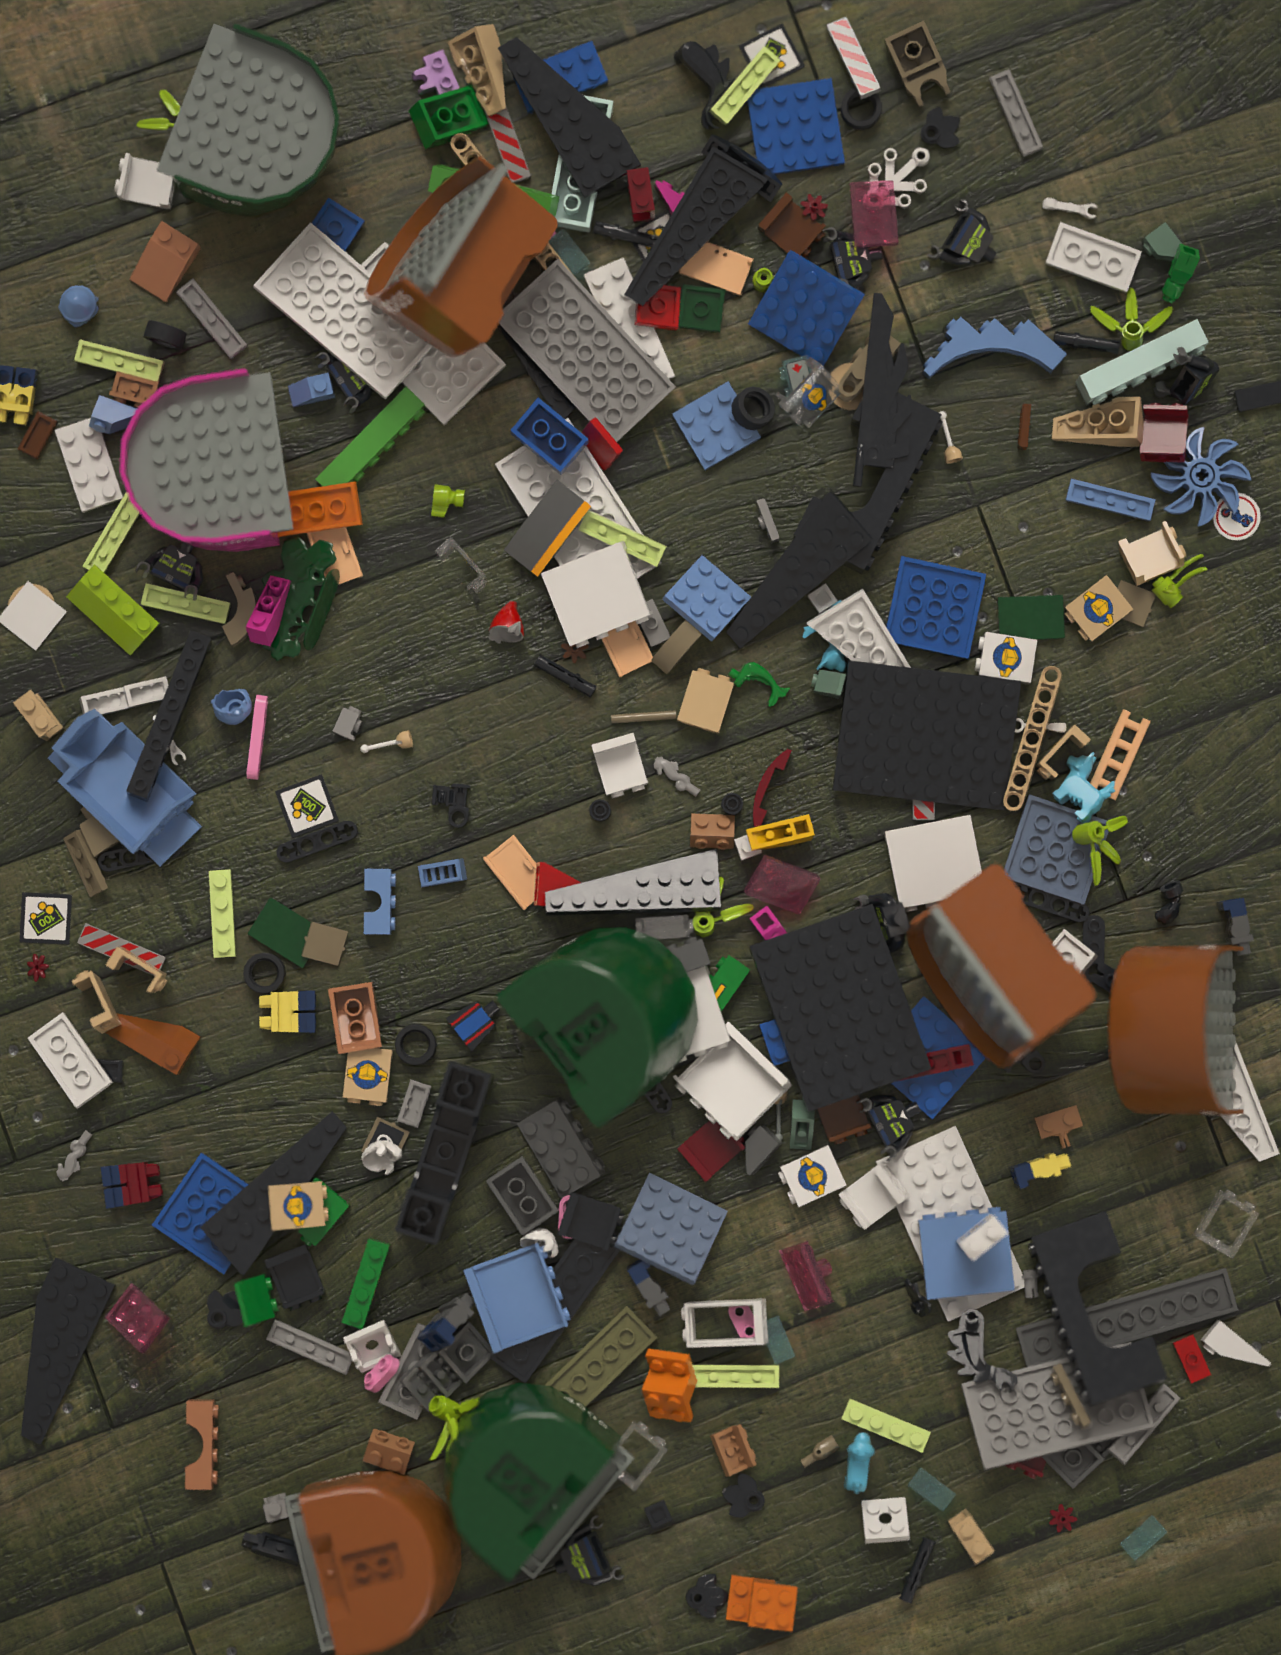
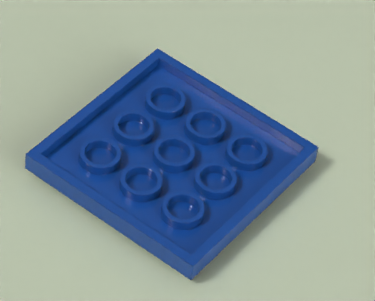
M832 78L756 89L748 98L747 102L756 159L774 175L843 165L845 163Z
M790 250L748 324L820 368H823L865 294Z
M901 556L886 626L896 644L969 659L986 574Z
M923 996L912 1008L911 1013L925 1052L928 1053L970 1044L974 1066L891 1083L910 1101H916L919 1108L933 1119L984 1061L985 1057L969 1042L951 1019Z
M201 1153L152 1226L222 1274H225L232 1263L200 1227L249 1184L204 1153Z

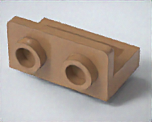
M117 372L109 396L114 398V401L126 404V401L134 403V407L138 408L158 390L160 383Z
M691 813L690 847L699 849H733L735 815Z
M740 1424L730 1426L710 1435L726 1477L746 1468L756 1466L755 1453L750 1448L747 1441V1433Z
M373 1429L363 1461L404 1475L415 1442L382 1430Z

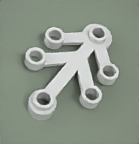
M892 148L886 149L884 152V159L886 161L885 184L878 190V176L881 173V166L878 163H872L868 168L870 191L863 197L864 207L871 212L879 211L883 206L909 207L911 198L907 194H902L899 198L885 196L890 191H915L919 194L925 192L927 184L922 179H918L915 182L901 181L917 166L921 167L928 163V151L924 148L915 149L912 159L894 175V161L896 160L897 152ZM888 152H892L894 154V158L889 159L887 158L886 154ZM923 153L925 158L920 160L917 158V154ZM877 167L879 172L874 174L870 169ZM922 183L924 188L918 190L916 184ZM876 197L878 199V202L876 204H872L870 202V198ZM907 198L908 204L903 205L900 200Z

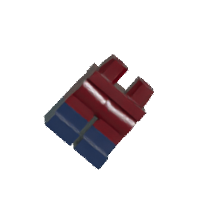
M140 1162L101 1167L103 1187L126 1183V1186L104 1189L106 1209L149 1202L153 1198L163 1195L162 1184H150V1177L160 1175L159 1164Z

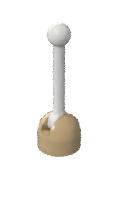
M941 411L939 412L942 414L940 420L943 421L942 425L948 443V448L944 453L945 461L947 464L958 462L963 457L961 451L952 445L946 423L947 414Z
M409 730L403 731L397 735L396 740L370 746L364 744L360 747L362 753H367L369 750L394 744L401 748L413 747L412 736Z

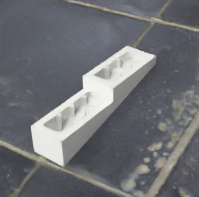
M165 676L82 696L79 699L82 712L85 714L95 708L101 715H106L161 701L168 688V682Z

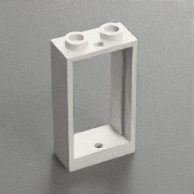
M766 1298L690 1301L685 1303L681 1309L682 1320H685L686 1328L683 1329V1341L686 1342L687 1348L764 1345L768 1343ZM753 1306L755 1337L696 1340L694 1308Z

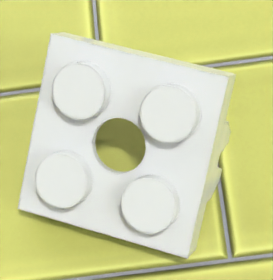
M384 1320L344 1337L351 1358L361 1373L374 1368L379 1360L388 1354L396 1358L401 1356L400 1350ZM370 1340H376L378 1346L374 1349L366 1348V1343Z
M905 1497L861 1501L866 1544L910 1540ZM889 1514L892 1517L891 1522L888 1524L881 1523L879 1521L880 1515Z

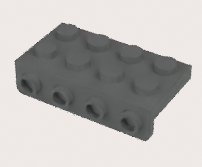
M559 1098L520 1121L517 1125L562 1199L605 1173V1164L593 1151V1143L583 1134V1127L573 1117L569 1103Z

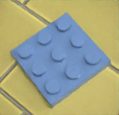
M729 382L672 414L704 470L709 469L761 439L757 430H747L734 419L731 405L737 395Z
M702 555L667 592L662 600L712 642L745 606L751 596Z

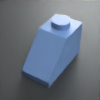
M329 373L308 377L288 386L293 407L335 398Z
M99 395L91 415L89 427L97 432H105L107 434L128 427L137 408Z

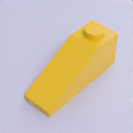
M809 814L746 829L751 851L811 841L815 835Z

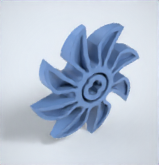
M1204 427L1194 430L1187 438L1186 455L1190 462H1164L1168 469L1181 472V477L1151 473L1154 484L1163 492L1173 493L1181 487L1187 490L1181 498L1163 509L1170 514L1178 515L1188 512L1194 505L1195 496L1201 497V510L1197 527L1207 524L1217 511L1218 503L1212 495V491L1216 492L1223 499L1233 514L1238 509L1239 494L1233 484L1220 481V477L1251 481V476L1246 467L1237 461L1230 460L1222 466L1215 464V461L1220 456L1238 445L1237 442L1229 439L1217 440L1209 446L1206 458L1201 456ZM1199 472L1203 473V476L1206 477L1203 481H1199V477H1196Z

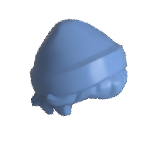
M72 286L61 296L59 310L66 321L74 327H79L90 321L99 310L97 301L99 299L87 287Z
M245 689L222 690L211 700L217 719L229 725L241 723L252 711V703Z

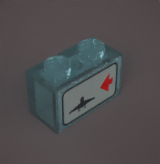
M808 355L784 360L781 364L782 367L779 368L781 380H786L787 388L784 389L786 400L791 401L792 406L802 404L803 393L801 388L805 383L815 384Z

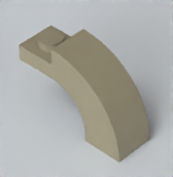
M232 572L226 575L236 595L238 607L233 619L223 625L222 628L231 646L235 647L248 636L246 625L257 604V600L252 588L243 590L246 585L241 575L236 576Z
M685 620L658 650L651 661L664 673L668 674L703 634Z

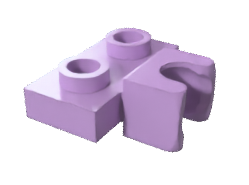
M443 50L423 57L422 60L425 67L412 73L413 80L422 79L425 81V84L420 86V95L431 92L434 89L437 95L459 89Z

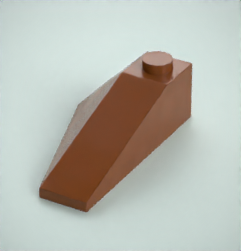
M118 1013L117 1016L121 1025L105 1032L176 1075H180L201 1036L180 1025Z

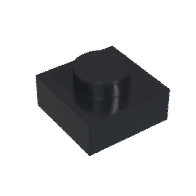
M664 1499L644 1507L652 1529L673 1520Z

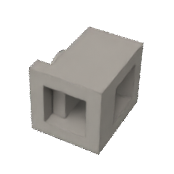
M349 706V709L343 707L333 732L354 741L356 737L352 734L353 732L357 733L362 721L359 719L362 711L352 706Z
M285 1493L264 1498L263 1508L267 1523L289 1517L284 1499Z

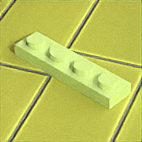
M764 46L709 112L726 126L779 63L780 59Z
M79 340L74 359L75 362L156 382L160 380L164 365L162 360L84 340Z
M127 492L84 562V568L89 570L95 564L105 573L139 516L140 512L130 502Z
M590 510L584 516L578 529L609 545L624 541L627 547L625 550L628 554L656 567L667 547Z
M147 583L145 584L141 605L221 624H226L231 605L229 602L197 595V599L194 601L193 594H188L184 598V592Z
M231 870L209 871L214 958L236 957Z
M693 1365L697 1378L695 1387L779 1388V1365Z
M850 1398L841 1418L922 1453L931 1434L928 1430Z

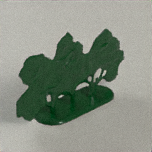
M295 536L292 539L289 538L284 541L280 555L285 568L281 571L271 570L261 578L264 586H266L270 576L291 581L279 630L271 646L262 645L264 649L271 651V657L276 659V661H279L284 656L293 658L299 655L301 646L298 637L305 632L303 644L307 651L316 645L340 579L338 569H332L326 578L323 574L325 569L333 565L337 560L335 552L332 550L333 543L319 540L307 549L305 542L300 536ZM315 572L319 573V578L314 576ZM322 585L317 601H315L314 588L315 586ZM311 605L314 609L307 624L302 618V613L306 606ZM299 617L300 620H301V623H298V622L296 621V618ZM295 625L301 626V629H297L298 632L289 633L291 627ZM296 636L294 641L290 640V637Z

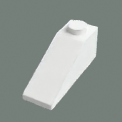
M1218 1319L1201 1339L1205 1343L1203 1347L1212 1355L1216 1352L1222 1356L1264 1366L1271 1364V1362Z

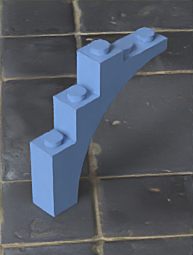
M960 317L957 321L953 319L946 326L947 332L945 337L950 342L948 343L945 340L937 349L940 353L935 358L931 356L923 364L925 369L922 374L930 379L938 370L955 359L987 351L1007 352L1022 356L1037 363L1051 373L1066 357L1067 353L1029 319L1025 324L1020 322L1013 330L1015 333L1013 335L995 318L991 322L987 320L979 329L981 333H978Z

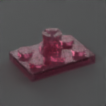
M893 180L850 182L854 247L898 245Z
M764 855L744 892L748 896L800 915L821 878L818 874Z
M808 1241L779 1250L804 1311L834 1302L831 1297V1291L823 1278L832 1273L831 1264L827 1263L825 1258L816 1262L814 1251Z
M133 1283L128 1286L105 1317L143 1354L170 1320Z

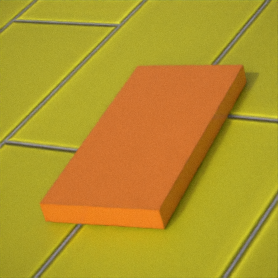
M356 481L288 491L294 530L277 532L278 537L363 525Z

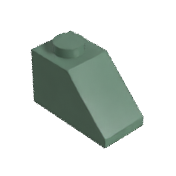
M1166 222L1147 235L1142 241L1144 243L1143 249L1149 256L1153 255L1155 259L1169 261L1174 259L1179 244H1182Z
M819 670L818 675H813L811 687H815L813 693L839 699L846 674Z
M793 1099L790 1149L811 1150L814 1110L807 1112L803 1100Z

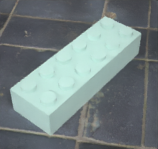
M583 95L611 119L614 107L613 101ZM559 155L552 194L560 196L555 216L558 222L557 227L590 233L597 192L584 198Z
M1198 319L1080 375L1075 383L1086 405L1091 403L1093 405L1100 404L1105 401V398L1108 397L1107 395L1112 394L1113 397L1119 395L1130 384L1132 387L1143 383L1149 375L1154 378L1162 374L1168 366L1171 369L1179 366L1173 354L1179 355L1177 348H1185L1188 356H1199L1205 351V346L1209 342Z

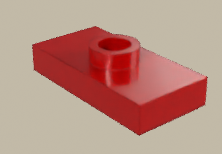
M1193 1334L1173 1342L1190 1383L1211 1375Z

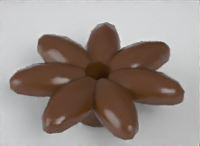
M561 644V647L567 650L563 658L571 656L573 663H576L578 656L585 659L586 655L582 650H586L589 645L586 644L573 650L576 644L572 646Z

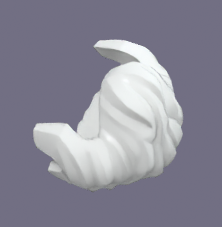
M380 1140L365 1148L361 1160L363 1165L370 1171L380 1172L386 1170L385 1175H389L394 1171V1162L402 1158V1150L389 1141Z
M545 1228L532 1229L520 1239L522 1248L539 1242L540 1246L544 1245L543 1251L547 1252L549 1258L555 1257L559 1252L554 1235Z

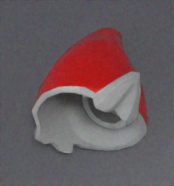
M515 601L508 602L493 618L488 636L491 641L501 643V641L519 642L524 638V627Z

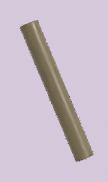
M676 710L611 715L612 724L677 719Z

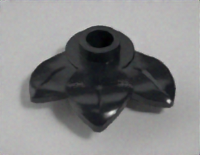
M940 107L930 110L926 117V124L920 131L921 139L927 144L936 143L942 148L956 146L960 141L953 133L959 126L960 118L952 115L943 116ZM932 130L934 131L935 136L929 137L927 135V132Z
M908 1278L905 1279V1287L912 1300L910 1306L913 1313L920 1317L926 1316V1314L931 1312L930 1302L920 1295L917 1283L911 1284Z
M214 1290L207 1299V1306L209 1308L207 1320L211 1327L215 1329H221L226 1325L235 1327L244 1322L241 1309H239L236 1291L229 1292L222 1297L217 1290ZM216 1314L222 1315L221 1322L215 1320Z
M740 1473L738 1475V1485H730L722 1490L725 1499L733 1504L729 1510V1515L733 1517H745L750 1511H759L764 1506V1495L757 1490L756 1481L747 1474ZM752 1496L758 1498L756 1504L750 1503L749 1500Z
M712 1573L701 1576L697 1580L696 1586L691 1587L685 1596L688 1606L697 1609L699 1614L705 1618L716 1617V1606L725 1603L729 1597L724 1589L715 1587L717 1576ZM699 1594L700 1600L695 1602L694 1596Z

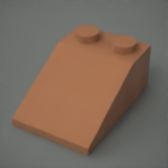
M161 221L150 238L130 280L167 303L201 248L198 243Z
M373 982L328 989L338 1054L382 1047Z

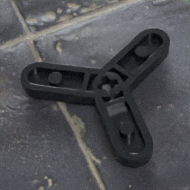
M1090 915L1083 921L1082 943L1098 956L1091 966L1094 963L1097 964L1096 969L1103 973V976L1096 973L1089 975V969L1085 971L1083 976L1089 984L1093 982L1111 993L1116 970L1104 963L1105 922L1098 915Z

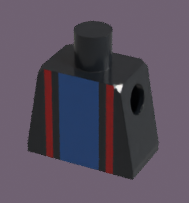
M493 1000L483 1008L476 1001L448 1016L446 1019L468 1048L473 1051L496 1026L491 1018L500 1011V1008Z

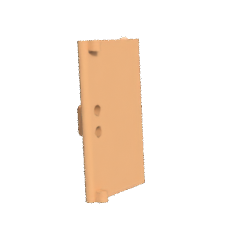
M707 242L679 270V273L741 296V291L753 259Z
M346 527L307 533L311 546L319 540L333 543L332 550L335 552L337 560L333 565L325 569L323 573L325 578L332 569L339 570L340 579L338 585L363 576Z
M636 621L628 623L629 628L622 631L610 630L608 631L609 636L602 638L619 677L652 662L653 655Z
M513 835L488 856H484L483 860L519 906L526 910L534 902L536 862Z

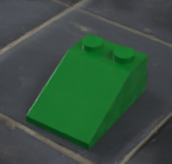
M472 85L419 100L408 110L425 150L450 142L456 134L462 133L466 135L489 124Z
M266 1273L234 1283L245 1327L277 1316L276 1311H279L276 1298L272 1299L270 1290H273L271 1278H267Z

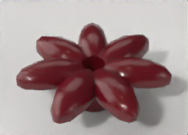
M808 194V202H800L801 206L806 208L802 215L811 213L812 221L816 219L817 215L822 218L825 217L822 209L827 208L828 205L820 203L821 195L814 200Z
M33 954V962H27V965L32 968L28 971L27 975H33L34 981L37 982L39 976L46 978L44 971L49 965L43 964L44 955L38 959L37 954Z
M1059 1504L1058 1512L1050 1510V1514L1055 1518L1050 1520L1049 1524H1057V1532H1061L1063 1526L1069 1531L1072 1530L1069 1522L1077 1521L1076 1517L1069 1516L1073 1511V1507L1064 1510L1063 1505Z

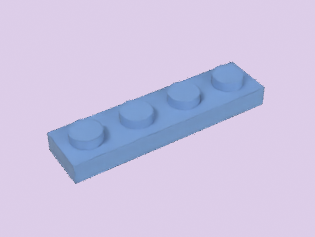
M1075 479L1070 480L1065 500L1145 521L1151 520L1155 499Z

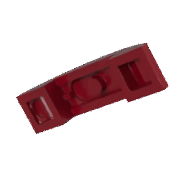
M790 749L782 752L770 764L758 785L753 804L752 816L754 827L761 826L767 810L759 808L774 769L783 772L792 751Z
M970 1044L926 1053L932 1069L901 1080L974 1066Z

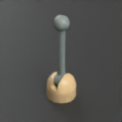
M787 1091L774 1103L776 1105V1136L781 1141L783 1139L781 1135V1105L787 1100Z

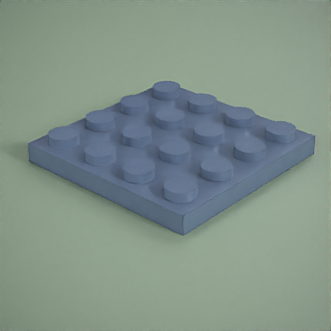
M1030 794L1028 795L1004 866V871L1012 881L1085 904L1093 880L1090 857L1091 846L1090 844L1080 845L1073 840V829L1077 825L1082 824L1076 819L1077 816L1074 814L1077 810ZM1092 816L1089 822L1098 821L1102 826H1105L1107 820ZM1104 830L1105 834L1103 840H1106L1109 832L1108 830ZM1094 843L1095 851L1100 852L1101 856L1102 851L1099 849V845Z
M649 1173L614 1247L694 1285L728 1211Z

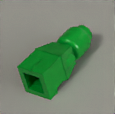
M1179 244L1168 273L1170 277L1167 278L1162 289V298L1165 301L1174 303L1176 299L1180 298L1185 284L1193 276L1199 262L1200 255L1198 249Z

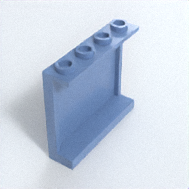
M1001 1207L987 1208L988 1212L979 1213V1209L966 1210V1215H957V1212H946L944 1217L935 1218V1214L922 1215V1219H919L918 1223L927 1300L1015 1290L1005 1210L1001 1211ZM992 1214L1008 1234L973 1261L966 1255L956 1240L987 1215Z
M539 1242L464 1269L493 1353L569 1325L568 1321L571 1318L567 1307L562 1308L560 1302L563 1299L559 1287L555 1288L552 1280L556 1278L552 1266H547L545 1259L548 1258V1254L543 1251L544 1245L540 1246Z

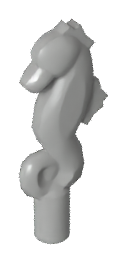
M656 757L654 769L657 770L658 775L662 774L663 769L670 780L676 781L675 787L677 790H686L695 797L698 795L700 789L690 783V778L685 774L677 772L679 770L677 762H669L663 759V757Z
M87 1130L84 1131L79 1140H74L70 1144V1149L73 1152L67 1155L64 1168L61 1163H58L56 1173L62 1182L68 1180V1177L73 1172L80 1170L77 1158L85 1154L87 1150L86 1144L92 1136Z

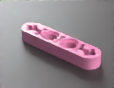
M256 695L247 779L258 780L268 706V696Z

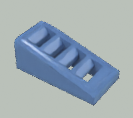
M463 858L418 866L421 887L467 880ZM453 864L456 866L457 877H455ZM446 865H447V867H448V873H449V878H448V879H446V873H445V867H444V866H446ZM435 867H438V868H439V874H440V879H441V880H437V874H436V868H435ZM429 868L432 881L430 882L428 880L427 869Z

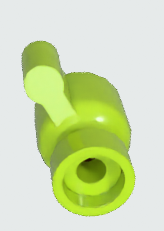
M761 268L754 274L752 284L757 291L766 292L774 276L769 269Z
M435 484L431 516L445 517L450 504L463 507L465 490L457 489L452 491L449 486Z

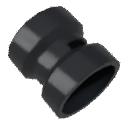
M736 793L726 794L721 802L722 810L728 815L738 814L743 807V800L740 795Z
M602 799L592 802L589 809L590 816L598 822L606 821L611 815L609 803Z

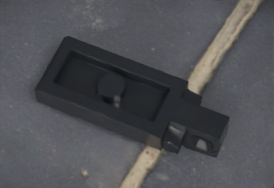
M264 1531L256 1535L245 1532L241 1546L251 1549V1552L298 1566L299 1557L294 1540Z

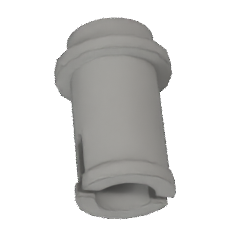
M1035 1269L1023 1271L1022 1278H1024L1026 1298L1039 1296L1037 1287L1038 1275Z

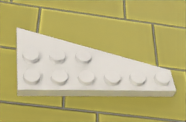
M863 589L807 622V625L816 630L851 661L910 667Z
M1236 1043L1233 1048V1056L1236 1059V1067L1233 1070V1078L1236 1081V1089L1233 1092V1109H1244V1114L1220 1116L1256 1160L1260 1162L1280 1153Z

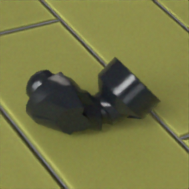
M1179 880L1168 882L1160 888L1163 898L1168 899L1169 903L1156 911L1155 919L1164 925L1170 924L1179 915L1181 905L1179 901L1183 892V887Z

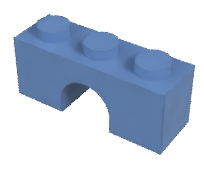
M365 869L364 891L377 892L382 900L381 906L377 911L364 912L365 935H391V930H395L396 921L395 917H392V908H396V896L392 895V887H396V874H392V869Z

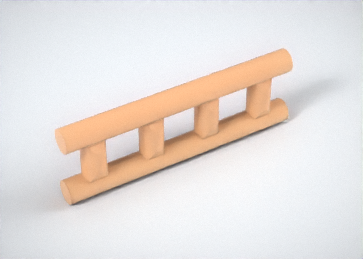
M1124 709L1090 782L1096 789L1098 786L1105 788L1110 783V781L1102 778L1107 766L1119 771L1115 780V792L1111 793V797H1109L1115 801L1151 722L1145 718L1142 719L1140 724L1128 719L1131 712ZM1124 727L1136 731L1132 744L1120 739ZM1115 747L1128 752L1123 763L1111 759Z

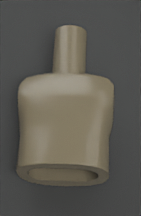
M830 1435L817 1443L813 1453L800 1461L804 1467H807L816 1460L819 1461L827 1458L840 1448L833 1436Z

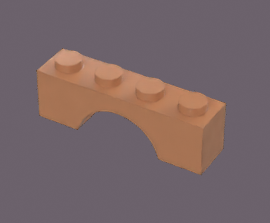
M189 1399L186 1401V1423L196 1428L201 1434L203 1451L196 1462L185 1467V1490H212L214 1484L218 1482V1471H214V1462H218V1449H214V1440H218L219 1431L218 1427H215V1418L219 1416V1405H215V1400Z

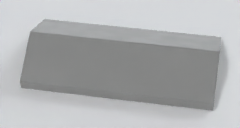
M420 1323L417 1324L399 1360L396 1374L388 1381L378 1401L416 1420L423 1408L401 1384L399 1379L430 1351L417 1338L426 1327Z

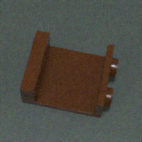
M787 192L758 225V230L788 254L792 250L804 258L812 251L810 249L814 242L819 243L826 235L822 231L826 228V225L824 223L820 225L815 220L812 221L809 215H802L803 210L793 202V197Z
M859 1095L817 1109L829 1142L834 1141L836 1145L847 1141L846 1137L854 1134L855 1137H859L868 1133L867 1129L871 1128L868 1123L865 1112H859L863 1110L862 1103H856L860 1100Z

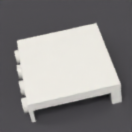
M624 541L541 573L569 646L576 644V647L579 648L589 644L588 639L596 637L597 640L609 636L608 631L610 630L622 631L629 628L628 623L636 621V624H640L649 620L648 615L653 614L647 606L625 550L627 547Z
M971 815L884 832L897 898L899 902L903 903L905 912L917 910L918 905L925 904L926 908L934 906L938 901H941L982 872Z
M707 966L687 972L695 988L698 1023L690 1050L680 1062L687 1060L686 1056L693 1053L695 1057L708 1053V1048L714 1046L716 1050L727 1047V1042L732 1040L729 1037Z
M728 1021L725 1025L729 1037L732 1038L731 1041L727 1042L728 1046L718 1050L715 1049V1046L708 1048V1053L699 1056L679 1077L674 1075L673 1078L677 1082L675 1084L676 1088L682 1094L687 1092L692 1097L690 1101L698 1109L703 1107L707 1111L705 1116L713 1124L717 1121L722 1126L719 1130L728 1139L732 1136L737 1141L792 1084Z

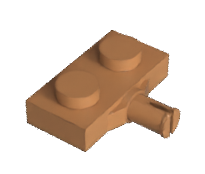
M1076 1105L1034 1118L1040 1138L1059 1136L1062 1149L1066 1148V1146H1071L1067 1133L1073 1129L1083 1127Z

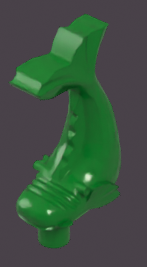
M755 662L743 664L739 672L731 668L728 676L735 679L733 683L736 687H740L745 681L755 679L765 685H769L772 692L768 699V707L774 706L778 697L786 696L790 689L780 688L772 675Z

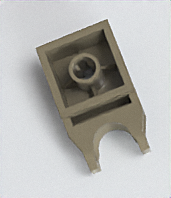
M924 21L884 39V43L906 91L915 99L918 107L923 106L920 88L925 82H936L946 95L950 93L946 69ZM910 46L914 49L918 48L919 51L916 52V56L907 53Z
M890 335L889 345L893 357L901 343ZM869 336L865 340V348L862 349L860 347L851 360L853 364L839 382L837 396L844 402L854 400L864 388ZM850 385L854 391L847 393L843 390V386Z

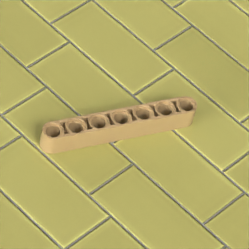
M1048 666L1041 673L1004 796V806L1010 811L1020 810L1026 800L1062 680V673L1055 666ZM1049 670H1055L1058 674V678L1054 682H1049L1046 679V674ZM1045 690L1051 693V700L1048 703H1043L1040 700V694ZM1039 711L1045 715V720L1041 724L1035 723L1033 719L1034 714ZM1032 732L1037 733L1039 737L1038 742L1034 745L1029 744L1027 741L1028 734ZM1025 753H1029L1032 756V763L1028 766L1021 763V757ZM1018 774L1026 777V783L1021 787L1017 786L1014 781ZM1011 795L1019 797L1020 803L1017 807L1009 805L1008 799Z

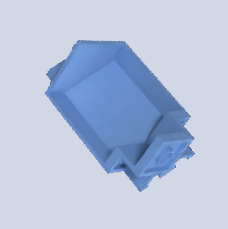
M94 708L79 716L52 747L54 751L48 759L63 773L58 782L132 854L138 850L144 851L161 866L202 827L186 811L194 803L192 799L196 793L163 763L148 802L128 795L126 790L145 744L124 723L121 722L112 726Z

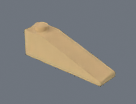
M494 24L476 26L448 41L455 64L458 68H462L466 74L465 80L468 84H472L476 90V97L488 116L506 109L502 57L498 50L500 42Z
M1117 397L1110 402L1101 405L1096 404L1092 408L1083 411L1078 410L1053 419L1052 440L1118 447H1140L1143 441L1144 430L1141 397Z

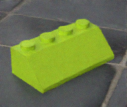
M95 564L66 596L130 656L160 624Z

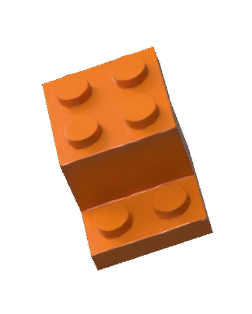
M648 1348L646 1359L650 1369L642 1387V1393L649 1415L657 1419L664 1418L677 1422L691 1423L693 1413L689 1402L697 1384V1378L690 1355Z
M731 1575L726 1620L748 1622V1626L792 1632L798 1587L775 1584V1580Z

